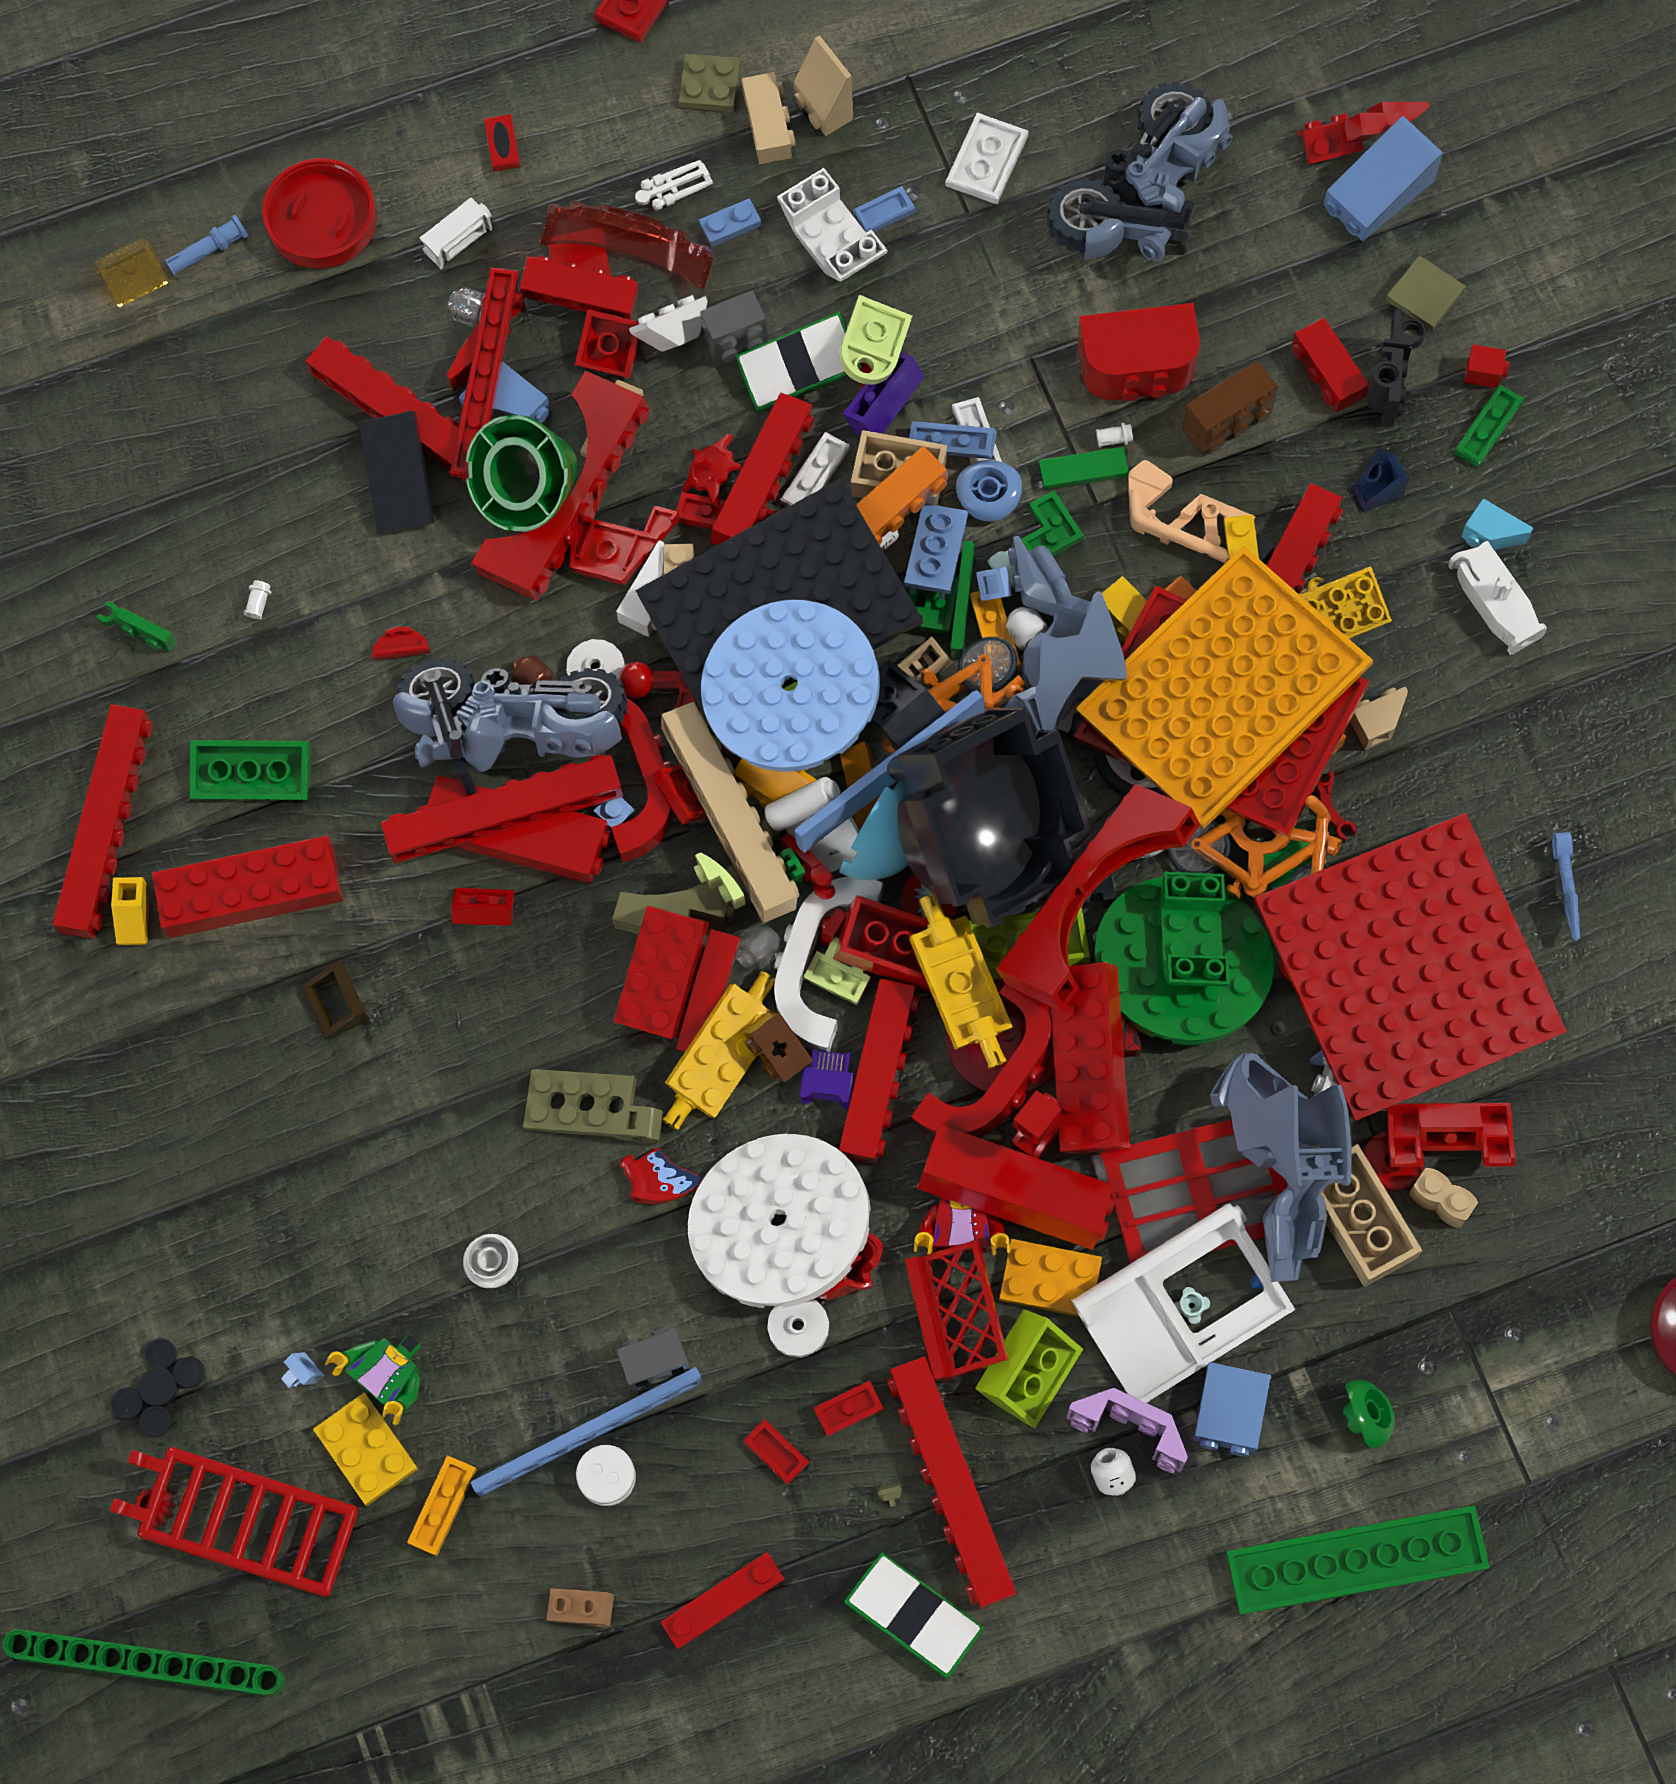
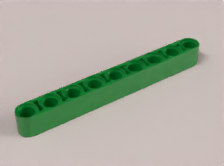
M21 1629L10 1631L3 1640L4 1652L9 1657L23 1662L264 1697H276L284 1691L286 1686V1678L280 1670L263 1664ZM25 1637L27 1641L26 1649L17 1654L14 1645L19 1638ZM51 1642H56L58 1645L57 1653L55 1656L47 1658L45 1654L47 1645ZM87 1646L89 1656L84 1662L79 1663L76 1659V1653L81 1647ZM113 1651H119V1663L114 1667H109L107 1664L108 1655ZM149 1655L151 1665L148 1670L141 1672L138 1668V1662L141 1657ZM180 1659L183 1664L182 1671L176 1676H171L169 1673L170 1664ZM207 1664H212L214 1668L213 1676L209 1680L203 1681L200 1677L201 1669ZM242 1668L245 1672L244 1681L239 1685H233L231 1681L232 1673ZM269 1673H274L276 1676L275 1686L272 1689L265 1690L262 1686L263 1678Z

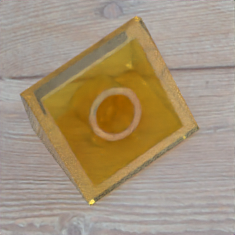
M144 237L94 261L118 307L169 283L150 244Z

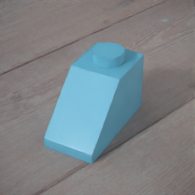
M1483 499L1466 523L1461 537L1474 548L1488 541L1491 547L1497 550L1526 544L1533 527Z

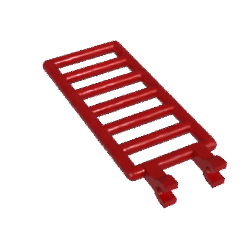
M175 1447L167 1449L163 1460L136 1450L131 1451L128 1459L129 1464L157 1472L156 1481L146 1508L114 1498L110 1511L141 1521L137 1531L140 1538L322 1597L330 1595L358 1515V1508L356 1506ZM177 1461L194 1468L171 1533L169 1534L153 1529L152 1526L175 1462ZM207 1471L224 1478L201 1543H197L182 1537L205 1472ZM238 1481L254 1486L232 1551L228 1553L212 1547L235 1482ZM269 1491L282 1495L284 1498L262 1561L259 1563L243 1558L265 1492ZM297 1500L312 1505L314 1508L290 1573L274 1568L273 1565ZM328 1510L344 1517L322 1581L318 1582L305 1578L303 1575L325 1511Z

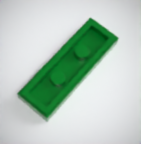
M1499 384L1456 447L1454 454L1479 468L1522 405L1524 398Z
M1124 447L1039 460L1044 490L1128 477L1129 474Z

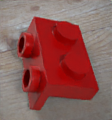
M1347 113L1331 116V122L1321 124L1320 120L1305 123V129L1297 131L1298 137L1302 136L1308 164L1364 150L1362 142L1347 143L1344 121L1351 118L1347 117Z

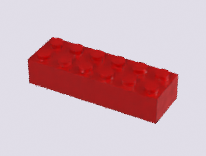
M328 835L152 873L161 929L168 939L344 901L334 846Z
M1107 962L1070 966L1071 973L1079 989L1062 1012L1051 1007L1057 1101L1060 1103L1058 1107L1062 1109L1059 1123L1060 1151L1069 1154L1131 1149L1118 967Z

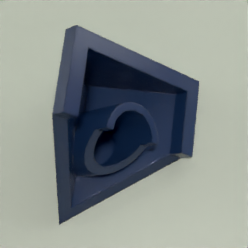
M1378 448L1358 482L1351 488L1363 511H1369L1404 496L1409 478L1395 454Z

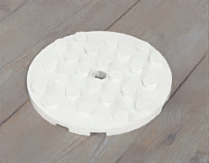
M778 1134L758 1138L728 1153L713 1166L702 1180L689 1211L688 1238L690 1248L705 1278L722 1294H726L739 1300L740 1303L752 1307L764 1308V1306L782 1305L784 1308L799 1305L830 1290L852 1269L851 1264L856 1259L858 1253L863 1251L870 1230L868 1227L869 1211H871L866 1186L853 1163L830 1144L817 1138L797 1134ZM776 1213L787 1216L786 1221L780 1226L771 1224Z

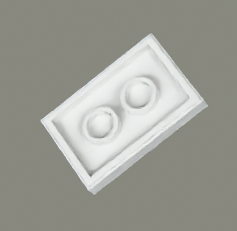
M976 113L946 179L945 186L998 204L1027 140L1028 130Z

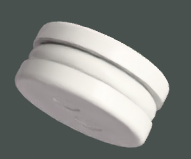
M600 1445L590 1449L582 1456L577 1466L576 1480L581 1492L589 1501L600 1506H613L624 1501L631 1494L636 1481V1472L631 1459L623 1450L612 1445Z

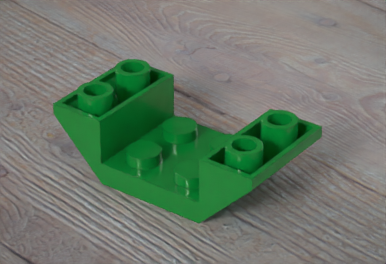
M1163 873L1159 926L1161 969L1168 984L1229 987L1228 956H1223L1221 910L1225 903L1224 874Z

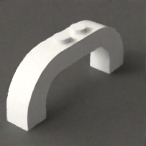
M850 877L835 879L831 881L836 891L834 897L825 900L819 898L813 891L800 907L794 924L787 926L784 935V941L787 942L784 952L779 951L774 965V969L778 970L774 985L776 1008L800 1043L809 1050L817 1049L830 1052L837 1031V1020L812 1012L806 1007L800 997L803 977L808 969L820 934L819 928L827 915L831 917L837 908L847 912L849 904L856 895L880 903L884 892L883 882L853 879Z

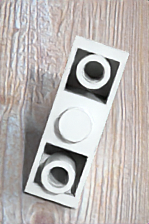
M693 295L677 301L679 307L675 308L671 304L658 309L659 315L656 317L654 313L638 318L639 324L629 328L630 333L661 352L699 337L702 326L700 311L706 309L707 298L705 296L695 300Z

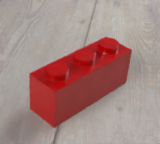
M1325 318L1295 333L1292 345L1293 354L1297 360L1303 361L1307 367L1306 370L1310 380L1313 383L1317 382L1327 405H1332L1338 413L1366 398L1369 388L1368 382Z

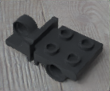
M1396 309L1391 322L1390 339L1384 338L1382 357H1387V359H1378L1366 396L1369 408L1382 413L1381 426L1392 427L1396 416L1401 417L1402 404L1405 403L1406 387L1403 385L1404 378L1407 377L1408 360L1411 350L1419 347L1425 336V327L1420 321L1402 317V310ZM1406 330H1414L1418 333L1419 337L1413 340V336L1404 332Z

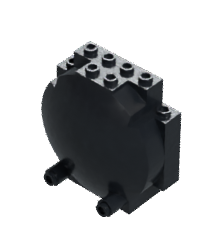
M1025 707L987 708L898 754L887 765V772L892 779L905 781L906 796L898 802V830L902 849L909 866L918 880L930 892L936 894L938 903H949L954 907L967 906L972 924L986 925L987 928L995 927L1004 922L1003 918L1008 915H1015L1025 911L1026 905L1045 900L1048 897L1047 894L1060 885L1069 873L1072 865L1076 863L1070 844L1080 841V836L1091 830L1059 730H1038L1033 733Z

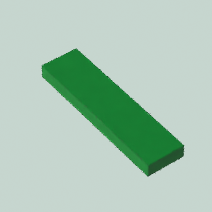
M963 541L950 648V658L960 660L964 647L975 555V544L972 541Z

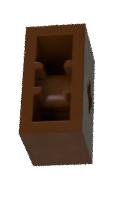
M770 1010L743 1031L747 1038L744 1041L745 1045L754 1056L759 1055L764 1063L761 1067L771 1080L775 1079L785 1083L813 1061L778 1011ZM773 1042L779 1043L776 1047L777 1054L771 1052L774 1050Z

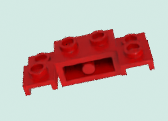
M1510 1103L1395 1104L1386 1108L1385 1118L1390 1167H1421V1151L1481 1150L1484 1167L1515 1166L1516 1156Z

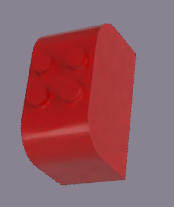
M1194 303L1079 316L1077 345L1082 377L1086 388L1093 395L1101 399H1122L1124 401H1132L1144 396L1159 398L1186 388L1195 375L1200 345Z

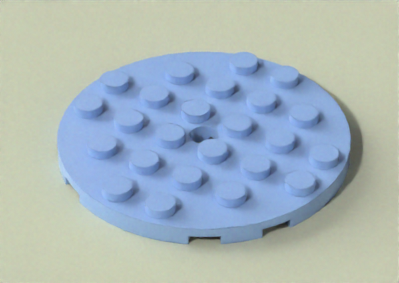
M806 600L773 602L744 614L733 622L717 639L707 657L702 673V705L712 730L720 742L732 754H736L751 765L767 770L786 772L809 769L824 764L823 761L838 753L842 754L859 738L860 732L867 722H870L879 696L880 677L878 664L872 647L864 633L851 619L838 610L824 604ZM790 677L798 681V685L794 690L785 691L782 689L784 682L789 680Z

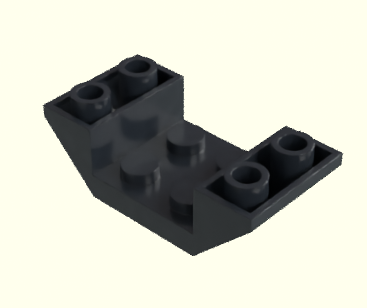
M888 659L878 663L880 677L879 696L870 722L886 734L891 746L897 751L946 712L925 687Z

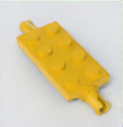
M931 894V897L925 896L919 900V903L929 922L928 929L911 935L909 940L954 1049L957 1050L973 1043L979 1044L989 1069L995 1067V1065H1001L1007 1060L1003 1055L996 1036L999 1033L1010 1030L1013 1026L966 916L950 920L949 917L945 916L941 904L938 903L936 894Z
M761 971L748 992H745L736 984L729 985L665 1081V1084L676 1093V1101L662 1119L665 1124L669 1123V1127L676 1131L680 1129L691 1109L695 1110L697 1108L709 1117L716 1118L756 1057L745 1045L744 1041L747 1038L743 1031L770 1011L762 1003L775 985V979H769V974Z

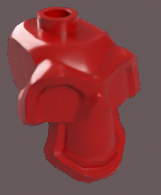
M871 1233L868 1234L863 1251L858 1253L856 1259L851 1264L852 1269L834 1287L820 1295L821 1299L831 1300L856 1290L866 1291L873 1286L870 1271L877 1267L883 1252V1245L877 1236Z

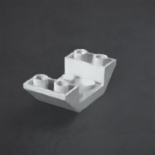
M824 168L777 196L794 234L826 275L841 282L887 253V249L872 230L865 232L840 200V188Z

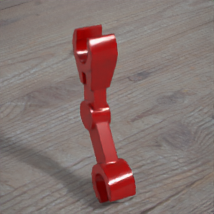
M1329 770V781L1321 782L1319 780L1316 790L1320 801L1326 806L1331 815L1330 822L1336 828V837L1346 843L1347 837L1341 832V829L1348 828L1355 836L1356 826L1351 821H1344L1333 808L1331 790L1334 774Z

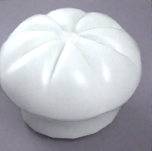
M498 1234L482 1235L473 1240L465 1251L463 1258L465 1273L474 1284L480 1287H500L506 1284L517 1270V1250L512 1242L504 1236Z

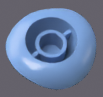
M982 460L969 465L959 474L956 481V493L960 503L971 516L982 521H997L1008 516L1017 506L1022 493V481L1020 475L1012 466L996 460Z

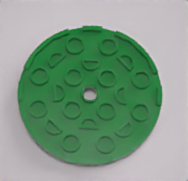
M1163 877L1144 881L1128 889L1111 904L1104 914L1093 947V963L1107 962L1118 967L1121 1014L1138 1031L1152 1038L1157 1036L1172 1040L1174 1044L1200 1045L1215 1042L1242 1029L1262 1007L1269 993L1274 972V957L1270 939L1265 927L1254 911L1242 899L1239 900L1228 895L1225 888V903L1221 910L1223 956H1228L1229 987L1171 985L1167 983L1161 969L1159 909Z

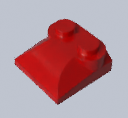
M587 309L575 365L630 378L638 346L642 340L632 335L629 328L638 325L639 321Z

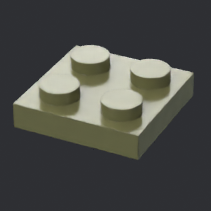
M685 54L679 108L734 112L740 58Z

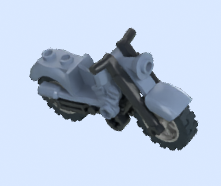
M1172 82L1169 85L1162 83L1159 84L1158 88L1155 89L1153 87L1150 89L1148 95H1144L1141 105L1139 106L1137 127L1140 130L1141 138L1131 152L1128 153L1125 150L1117 149L1107 155L1104 184L1102 185V182L1099 180H1095V182L1089 181V178H1082L1081 181L1074 179L1068 181L1067 185H1060L1057 188V192L1052 193L1047 208V227H1049L1051 237H1055L1056 243L1060 246H1067V250L1073 252L1074 250H1080V253H1084V260L1098 259L1108 255L1120 245L1123 239L1138 241L1142 255L1148 260L1155 262L1163 260L1166 243L1176 245L1179 254L1187 253L1188 233L1178 230H1184L1190 225L1194 203L1189 200L1185 201L1184 192L1176 185L1181 177L1195 181L1198 173L1204 167L1208 168L1213 163L1217 154L1221 150H1225L1231 143L1233 136L1229 134V114L1225 102L1222 99H1217L1214 101L1213 106L1210 107L1211 102L1208 97L1203 96L1204 92L1198 88L1195 90L1192 88L1193 85L1185 83V85L1179 84L1180 82ZM1120 162L1124 163V166H1122V165H1118L1117 167L1113 166V163H1115V164H1119ZM1111 180H1113V181L1119 180V182H1116L1115 184H1113V183H1111ZM1076 204L1079 205V206H1078V209H1077V208H1074V207H1072V206H1073V205H1076ZM1067 212L1074 216L1066 219L1064 213Z
M435 658V661L431 662L426 660L421 662L422 665L418 667L416 665L409 669L410 672L408 674L405 673L401 677L402 682L398 683V693L393 699L395 713L400 723L409 731L422 735L420 742H417L415 746V758L419 761V765L427 767L436 760H450L457 778L468 795L474 794L477 788L468 772L466 761L474 770L486 772L492 767L499 753L506 752L507 740L515 737L527 738L536 742L537 750L541 757H545L546 753H559L571 757L596 756V754L604 752L620 742L622 737L619 724L623 722V715L627 714L628 711L627 699L621 680H617L616 675L611 672L609 674L606 673L604 669H597L595 671L592 668H584V671L578 672V670L570 672L571 675L567 677L565 675L558 679L559 681L537 680L532 685H519V683L509 680L508 673L504 669L493 668L486 671L481 681L475 684L471 670L467 669L464 663L460 662L458 664L456 660L450 658L448 661L443 660V658ZM437 736L438 742H433L430 737Z

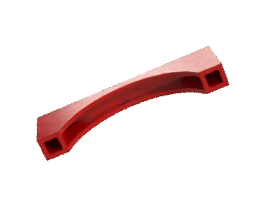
M587 371L584 372L571 394L583 413L588 436L587 456L575 488L548 523L537 529L508 537L485 539L471 563L479 575L535 601L548 589L552 574L555 569L557 570L561 567L565 552L570 545L575 543L582 523L591 516L592 506L597 498L604 494L608 479L612 473L618 470L622 455L626 449L632 446L635 440V433L649 416L650 408L643 396Z
M1135 784L1130 792L1123 797L1122 802L1111 817L1106 820L1096 837L1090 841L1087 849L1078 861L1072 865L1069 873L1060 885L1054 889L1053 894L1045 905L1036 913L1035 918L1027 929L1020 934L1009 953L1002 958L996 970L1005 984L1062 1012L1079 989L1070 970L1068 944L1071 929L1080 908L1088 896L1105 878L1128 862L1159 850L1183 848L1201 825L1192 807Z

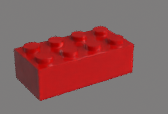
M856 895L849 904L833 959L904 984L913 985L916 988L931 993L909 940L911 935L928 929V920Z
M647 905L614 1018L615 1023L669 1039L677 1038L710 922Z

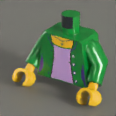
M409 1334L396 1348L385 1338L381 1341L372 1340L356 1345L342 1353H331L325 1365L329 1363L338 1365L332 1372L334 1376H338L343 1368L347 1367L345 1372L384 1406L382 1418H385L387 1414H394L392 1424L397 1425L400 1422L401 1415L416 1402L421 1380L419 1376L420 1370L410 1359L422 1346Z

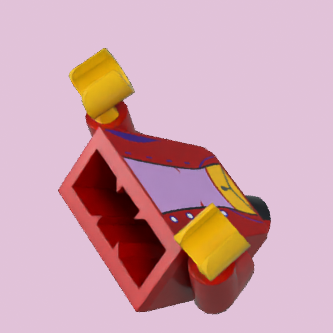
M940 1198L939 1205L932 1206L920 1224L919 1232L915 1237L914 1252H917L918 1247L924 1246L928 1248L927 1254H931L932 1252H938L973 1240H979L982 1253H991L992 1249V1254L996 1255L998 1247H1005L1007 1253H1009L1010 1242L999 1217L945 1198ZM971 1249L963 1253H973V1250Z

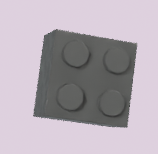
M753 290L700 311L703 338L716 365L731 363L737 359L736 355L768 342L766 318Z
M669 1327L657 1329L651 1333L652 1337L642 1341L639 1338L630 1339L621 1344L622 1348L616 1350L634 1396L651 1390L691 1370L676 1328L669 1330Z

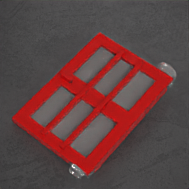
M1232 1119L1132 1144L1131 1149L1105 1151L1090 1156L1094 1178L1114 1185L1111 1197L1116 1199L1114 1210L1130 1264L1228 1203L1233 1207L1238 1205L1245 1214L1247 1221L1243 1224L1252 1241L1264 1239L1263 1215L1277 1196L1288 1186L1283 1176L1272 1167L1259 1168L1245 1157L1242 1152H1238ZM1229 1239L1210 1252L1237 1246L1238 1244L1235 1240Z

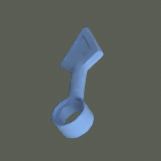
M1570 832L1554 833L1552 837L1553 855L1556 860H1559L1563 893L1565 895L1564 910L1572 938L1578 941L1580 938L1578 896L1575 892L1571 867L1573 853L1572 837Z

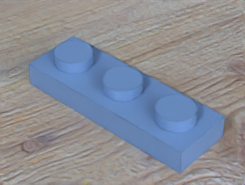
M912 421L909 438L947 445L948 456L992 459L997 432L994 428Z

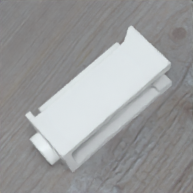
M471 197L420 237V241L425 245L423 251L442 269L445 261H450L487 232V228L490 231L492 230L490 221L492 215L484 204L478 205Z

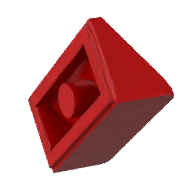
M455 888L451 905L452 922L454 924L510 926L513 916L514 890Z

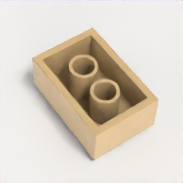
M862 430L851 479V496L858 498L867 496L923 445L946 467L947 445ZM940 492L938 494H931L925 500V504L937 505Z

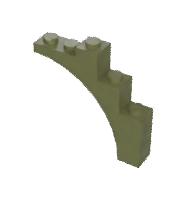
M765 816L761 829L763 832L767 831L774 845L775 841H780L783 830H774L769 825ZM732 864L726 871L742 890L745 902L752 903ZM704 882L691 889L670 894L640 895L620 892L612 921L616 929L639 934L646 907L650 905L726 926L728 917L733 918L736 909H734L731 901L725 903L719 892V886L710 889L707 882Z

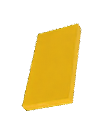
M1371 566L1299 594L1347 638H1352L1392 621Z

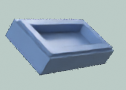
M903 186L853 209L855 219L865 232L870 230L876 232L915 213V207Z

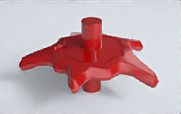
M725 435L718 442L702 451L697 448L692 449L694 460L689 467L690 473L682 487V492L688 493L693 487L697 491L706 490L713 505L719 506L720 485L727 480L728 474L731 471L741 469L740 464L732 460V452L727 450L733 435Z

